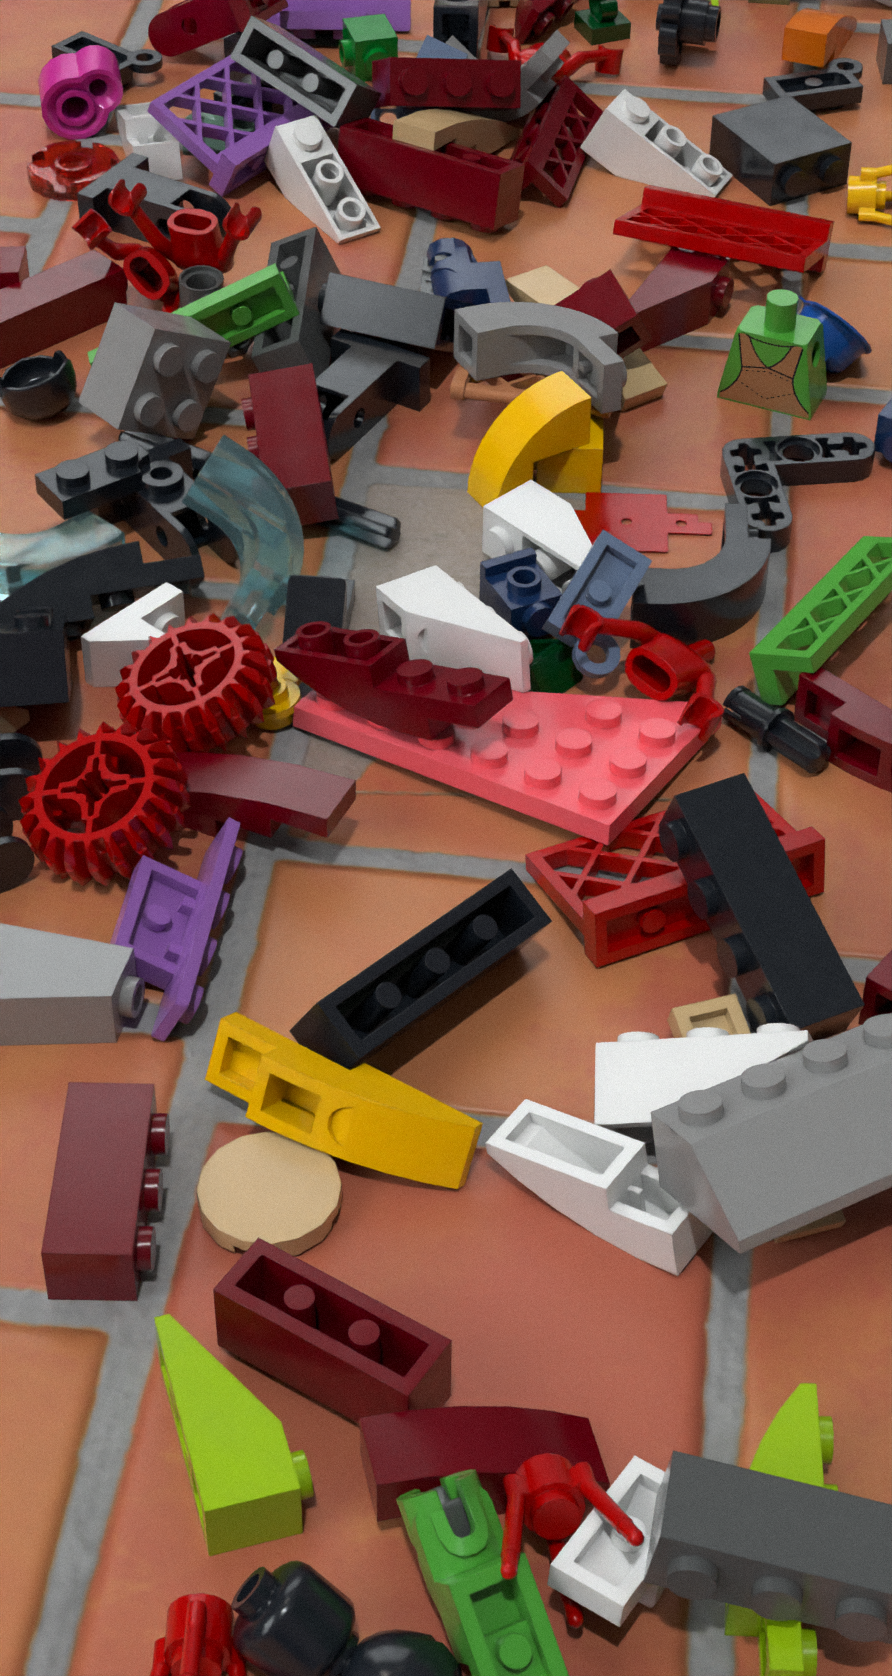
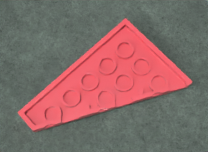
M313 689L294 706L293 713L294 727L605 845H609L706 743L698 739L701 731L698 727L692 724H683L681 726L677 723L688 703L684 701H660L654 699L532 691L523 693L512 690L513 700L481 727L473 728L452 724L432 741L406 735L377 725L347 711ZM721 717V719H720V721H719L717 727L715 728V730H714L712 736H713V735L716 733V731L721 727L722 717Z

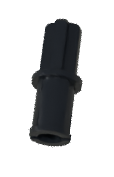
M743 685L734 688L725 698L723 706L726 708L722 718L740 727L757 739V744L762 750L769 752L774 749L809 773L819 772L824 763L830 759L832 751L826 742L795 722L794 713L789 709L773 707Z

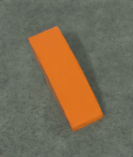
M804 8L798 11L784 28L781 60L823 68L825 64L839 57L856 30L857 20L853 16L811 8Z

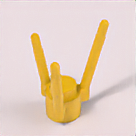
M892 164L877 168L861 167V176L849 175L848 214H858V221H874L892 226L891 214L875 211L885 210V202H892V191H886L887 181H877L878 178L892 176Z

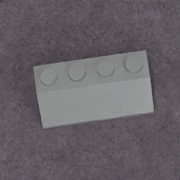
M892 1013L873 1016L867 1019L863 1025L829 1039L812 1041L800 1051L768 1064L749 1067L737 1077L705 1090H695L686 1093L678 1101L650 1112L660 1187L739 1254L891 1188Z

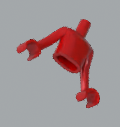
M489 24L486 49L496 53H508L509 60H521V65L527 62L544 44V42L536 43L529 48L521 50L520 41L513 37L514 28H499L494 24ZM598 45V50L578 51L572 56L567 49H564L559 55L564 64L551 79L557 83L564 75L571 77L582 66L590 63H595V70L597 72L610 75L620 74L624 49H608L603 45Z
M120 179L108 196L110 207L119 215L129 216L151 246L182 270L196 265H208L217 268L222 274L231 271L235 263L234 255L239 242L248 239L262 219L260 208L254 206L244 216L240 211V204L235 203L223 220L222 226L226 232L223 239L218 219L213 213L194 208L180 209L174 212L167 220L170 240L160 232L140 206L147 195V189L144 184L137 183L130 192L125 186V180Z
M92 208L71 227L85 239L91 251L97 247L114 260H124L123 270L127 279L141 295L151 300L164 302L160 311L171 313L179 309V277L170 262L160 252L152 247H143L138 243H116L108 239L107 236L112 232L111 227Z
M577 604L572 606L558 633L562 637L573 635L581 639L578 649L582 652H588L591 649L598 634L635 640L640 646L629 652L625 662V672L630 682L641 693L660 701L696 690V693L690 697L677 723L681 726L683 724H692L701 730L698 739L702 742H707L711 738L724 714V708L714 699L717 678L708 662L713 660L716 651L711 641L702 639L686 645L669 634L660 633L646 623L606 618L585 605Z

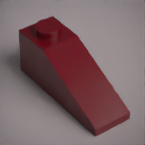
M678 247L670 249L629 299L653 339L640 347L643 352L708 325L721 307L726 308L728 306L734 289V280L729 278L730 258Z

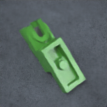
M469 1469L440 1478L441 1486L422 1493L420 1489H413L400 1495L396 1499L410 1541L415 1547L425 1583L440 1613L456 1660L459 1663L468 1665L472 1676H569L525 1552H520L518 1571L514 1579H504L500 1573L503 1529L489 1494L482 1488L477 1471Z

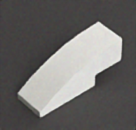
M150 102L117 106L114 111L125 156L127 157L131 153L146 156L149 161V172L173 180L183 179L179 141L147 112Z
M525 1099L485 1143L487 1154L519 1182L556 1210L599 1238L642 1261L676 1276L681 1273L713 1233L709 1227L660 1187L658 1167L648 1164L644 1142Z

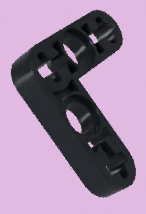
M850 432L736 439L726 443L722 448L720 477L728 502L748 504V527H758V538L771 539L770 553L779 552L790 543L792 512L782 486L862 481L872 473L875 444L864 435ZM789 459H800V460H804V462H802V461H793V460H789ZM749 493H755V494H761V495H765V496H761V497H760V496H751V495H747V494H749Z

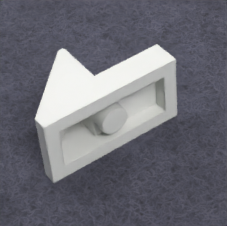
M165 582L81 636L86 683L93 687H116L122 682L119 670L133 664L131 652L144 650L149 646L148 636L159 638L167 633L169 624L174 628L185 625L183 591Z
M634 1456L606 1492L642 1531L644 1535L642 1545L637 1547L630 1545L594 1507L550 1564L547 1585L618 1627L621 1626L638 1602L652 1608L659 1600L665 1587L645 1583L643 1580L656 1496L665 1472Z

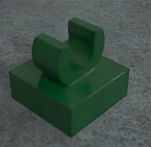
M589 0V9L575 11L574 28L591 46L630 39L631 22L618 10L617 0Z

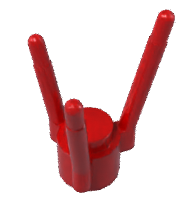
M544 1453L524 1461L515 1474H508L503 1478L502 1483L507 1504L501 1548L500 1573L504 1579L511 1580L517 1575L523 1522L530 1531L546 1539L552 1562L566 1545L565 1538L574 1533L578 1528L586 1509L584 1498L597 1509L630 1545L637 1547L644 1542L642 1531L596 1482L592 1468L587 1462H579L572 1466L568 1459L558 1454ZM559 1592L568 1624L573 1628L581 1627L584 1622L581 1605Z
M205 1593L188 1594L174 1600L167 1611L165 1637L156 1640L154 1643L153 1664L150 1676H169L170 1673L172 1676H221L222 1671L227 1672L228 1676H247L246 1659L237 1653L233 1646L234 1612L231 1605L218 1596Z

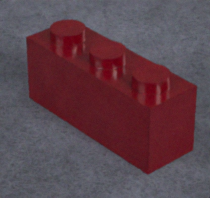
M388 57L372 61V87L382 93L374 109L428 110L447 108L465 111L521 108V60Z
M313 364L249 374L251 397L243 398L241 401L247 431L256 430V436L247 437V446L252 470L261 469L262 475L252 477L258 510L268 508L273 530L339 519Z
M68 1083L41 1250L48 1299L137 1301L141 1271L154 1270L156 1230L155 1226H147L149 1212H161L163 1173L161 1168H154L156 1156L168 1155L170 1139L169 1114L157 1113L154 1084Z
M259 1237L213 1289L217 1342L220 1347L359 1423V1418L414 1409L443 1407L451 1396L452 1340Z

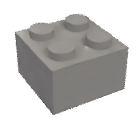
M115 302L78 402L118 430L154 435L158 433L169 437L194 440L231 342L192 317Z

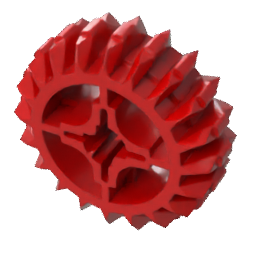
M212 613L202 622H198L190 616L185 625L174 628L169 624L167 633L159 638L148 636L149 646L144 650L131 652L133 664L119 670L122 682L114 688L118 696L117 707L120 711L119 716L123 723L127 721L133 727H136L138 731L148 728L159 737L160 741L170 745L175 753H208L210 749L216 747L226 752L227 742L235 737L247 739L246 728L250 724L263 723V709L270 708L275 704L273 692L279 686L276 667L273 663L275 659L267 643H263L259 633L253 630L250 623L241 624L234 615L226 617L221 621Z
M103 721L96 734L93 735L79 728L77 740L67 745L57 741L58 753L52 759L38 758L41 774L25 778L29 794L18 800L22 808L21 812L24 815L19 822L22 825L23 834L31 843V850L40 862L44 861L54 874L59 875L62 879L70 876L73 881L78 882L83 887L93 877L97 882L108 887L114 874L118 872L121 876L130 880L134 867L143 855L154 860L153 854L158 849L173 850L170 833L186 829L185 817L182 812L192 807L189 800L190 795L186 790L190 786L187 781L188 776L182 765L178 763L179 758L172 747L166 745L164 741H160L159 737L148 728L138 731L136 727H133L127 721L117 730ZM131 775H137L142 777L132 778ZM79 828L81 832L85 833L68 832L67 829Z

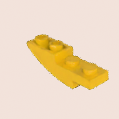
M238 1012L220 1018L205 1080L248 1102L246 1118L308 1147L383 1173L453 1189H459L465 1185L482 1129V1122L366 1063L349 1070Z

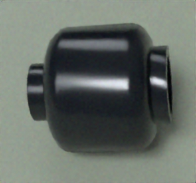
M298 1560L285 1563L273 1572L268 1571L265 1567L258 1568L244 1581L231 1604V1608L239 1614L233 1629L234 1649L265 1676H338L344 1668L348 1655L355 1649L359 1641L358 1633L353 1630L356 1616L351 1599L310 1565Z

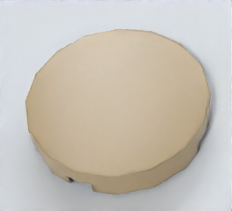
M272 1131L241 1136L219 1148L202 1167L196 1189L203 1228L219 1246L234 1253V1246L247 1251L259 1237L293 1256L299 1255L323 1241L332 1229V1221L340 1212L342 1202V1183L335 1161L324 1152Z

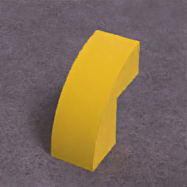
M563 371L538 381L522 392L500 413L483 437L471 465L467 492L483 508L484 505L527 481L533 480V462L589 444L591 396Z

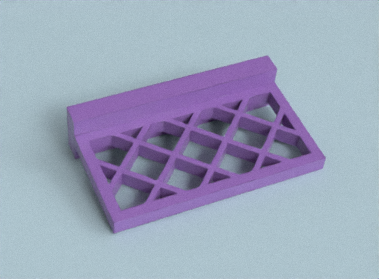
M231 55L150 102L147 110L149 114L213 173L209 185L221 197L268 168L264 159L275 126L315 115L281 91L262 87L261 78L231 59ZM236 71L250 74L252 84L230 80V72ZM204 88L222 92V102L200 98V90ZM231 94L252 98L253 108L233 105ZM262 101L283 105L284 113L277 114L263 111ZM175 106L192 110V120L178 118L169 108ZM201 112L223 116L224 127L203 123ZM317 116L325 131L333 127ZM233 119L253 122L255 131L247 132L233 129ZM203 137L225 141V150L216 154L203 142Z

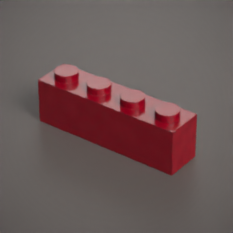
M367 117L340 126L337 152L362 195L385 196L391 198V203L398 207H420L431 211L430 215L437 219H459L469 222L473 230L484 233L497 232L500 227L518 220L525 164L452 142L432 151L393 140V125Z

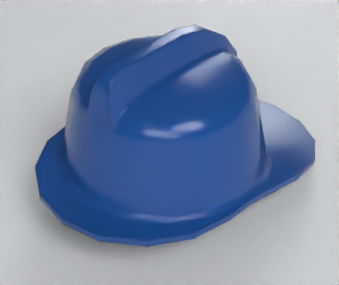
M801 295L799 296L804 303L799 315L818 319L823 324L826 372L838 374L844 371L862 354L871 353L870 344L843 318L823 305L805 300Z

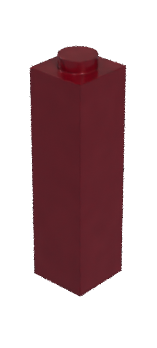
M94 249L0 289V369L108 322L115 302L127 305L126 291L128 289V280L123 268Z

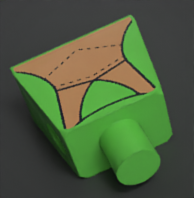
M786 289L772 290L767 294L766 307L756 305L750 308L735 332L718 388L717 398L806 420L812 419L827 392L823 324L818 319L797 314L798 295Z

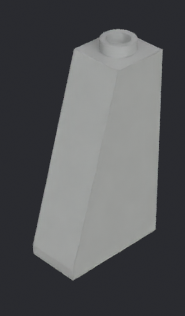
M0 923V1046L117 1043L128 1017L136 1018L138 1016L144 999L145 982L143 978L137 977L134 948Z

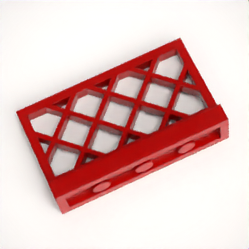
M648 185L644 187L642 204L615 219L613 234L802 273L806 270L822 272L826 268L834 221Z
M755 792L808 896L824 892L825 838L812 826L796 831ZM666 810L632 820L609 845L582 836L525 854L526 871L584 935L585 955L596 968L710 930L706 920L700 919L691 907L688 898V884L677 862L652 859L655 852L664 853L660 843L658 825ZM622 847L640 850L638 856L609 851ZM566 865L584 868L580 875L553 870ZM599 870L627 874L625 881L598 878L596 875ZM642 877L651 878L640 882ZM585 895L593 896V898L583 901Z

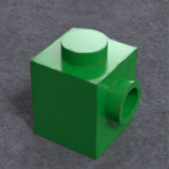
M385 14L342 18L343 40H339L338 46L342 67H348L350 73L362 81H372V61L388 57H398V37Z

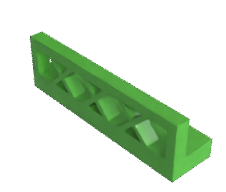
M276 263L171 312L194 318L231 342L230 347L300 314L289 281L284 272L279 271ZM98 348L87 352L91 366Z
M863 536L749 652L762 700L772 705H784L798 689L799 674L802 672L815 673L892 591V537Z

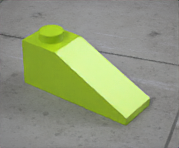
M170 1314L154 1317L159 1365L208 1555L213 1556L303 1533L301 1500L314 1497L311 1473L304 1450L290 1452L282 1422Z

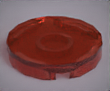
M76 140L52 143L40 148L32 155V163L28 162L27 164L28 183L33 191L45 198L58 201H78L77 193L120 162L119 158L113 150L96 142L92 143L93 149L81 147V141Z

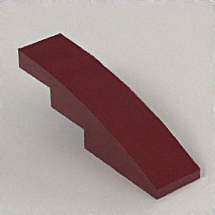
M176 753L179 758L178 763L182 765L187 773V781L190 785L186 790L190 795L189 800L192 807L182 812L185 817V826L188 829L212 837H216L228 817L241 823L240 828L272 838L282 823L328 838L356 800V780L298 764L234 754ZM131 775L132 778L142 777L137 775Z

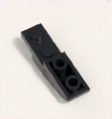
M139 541L107 547L56 566L19 587L0 602V619L14 618L13 616L17 615L18 608L52 606L53 615H67L69 642L75 641L83 635L82 630L90 629L95 619L92 605L100 604L102 612L123 610L134 603L135 598L147 595L165 582L183 591V599L191 597V589L198 588L205 577L201 556L199 554L143 563Z

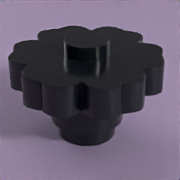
M664 0L663 4H659L656 16V31H659L658 55H660V64L674 66L680 64L682 50L685 49L686 43L705 46L706 41L716 43L721 23V6L712 5L711 0Z

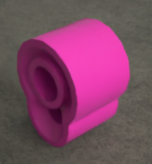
M89 45L76 53L61 54L50 59L42 68L38 79L42 118L50 130L60 137L71 140L86 139L98 133L106 124L109 113L120 104L123 97V85L118 60L113 52L100 45Z

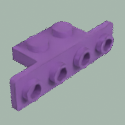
M286 0L288 7L266 20L285 30H290V33L298 39H316V30H333V39H343L342 18L385 14L394 31H409L411 28V0Z
M228 817L205 852L197 880L149 857L142 856L133 870L110 944L134 948L137 977L143 978L145 982L164 990L151 1033V1037L163 1042L178 1021L186 1025L191 1021L203 996L204 988L195 984L197 976H202L215 952L217 940L209 937L211 929L217 927L227 908L230 894L222 890L223 884H227L231 880L243 852L242 849L234 846L241 823Z

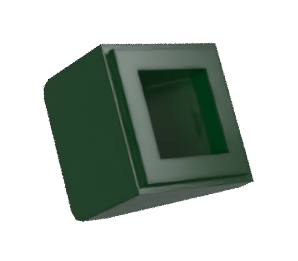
M534 639L529 641L533 650V662L530 664L531 690L529 691L563 694L582 681L584 675L576 668L572 660L573 646L570 647L559 639Z

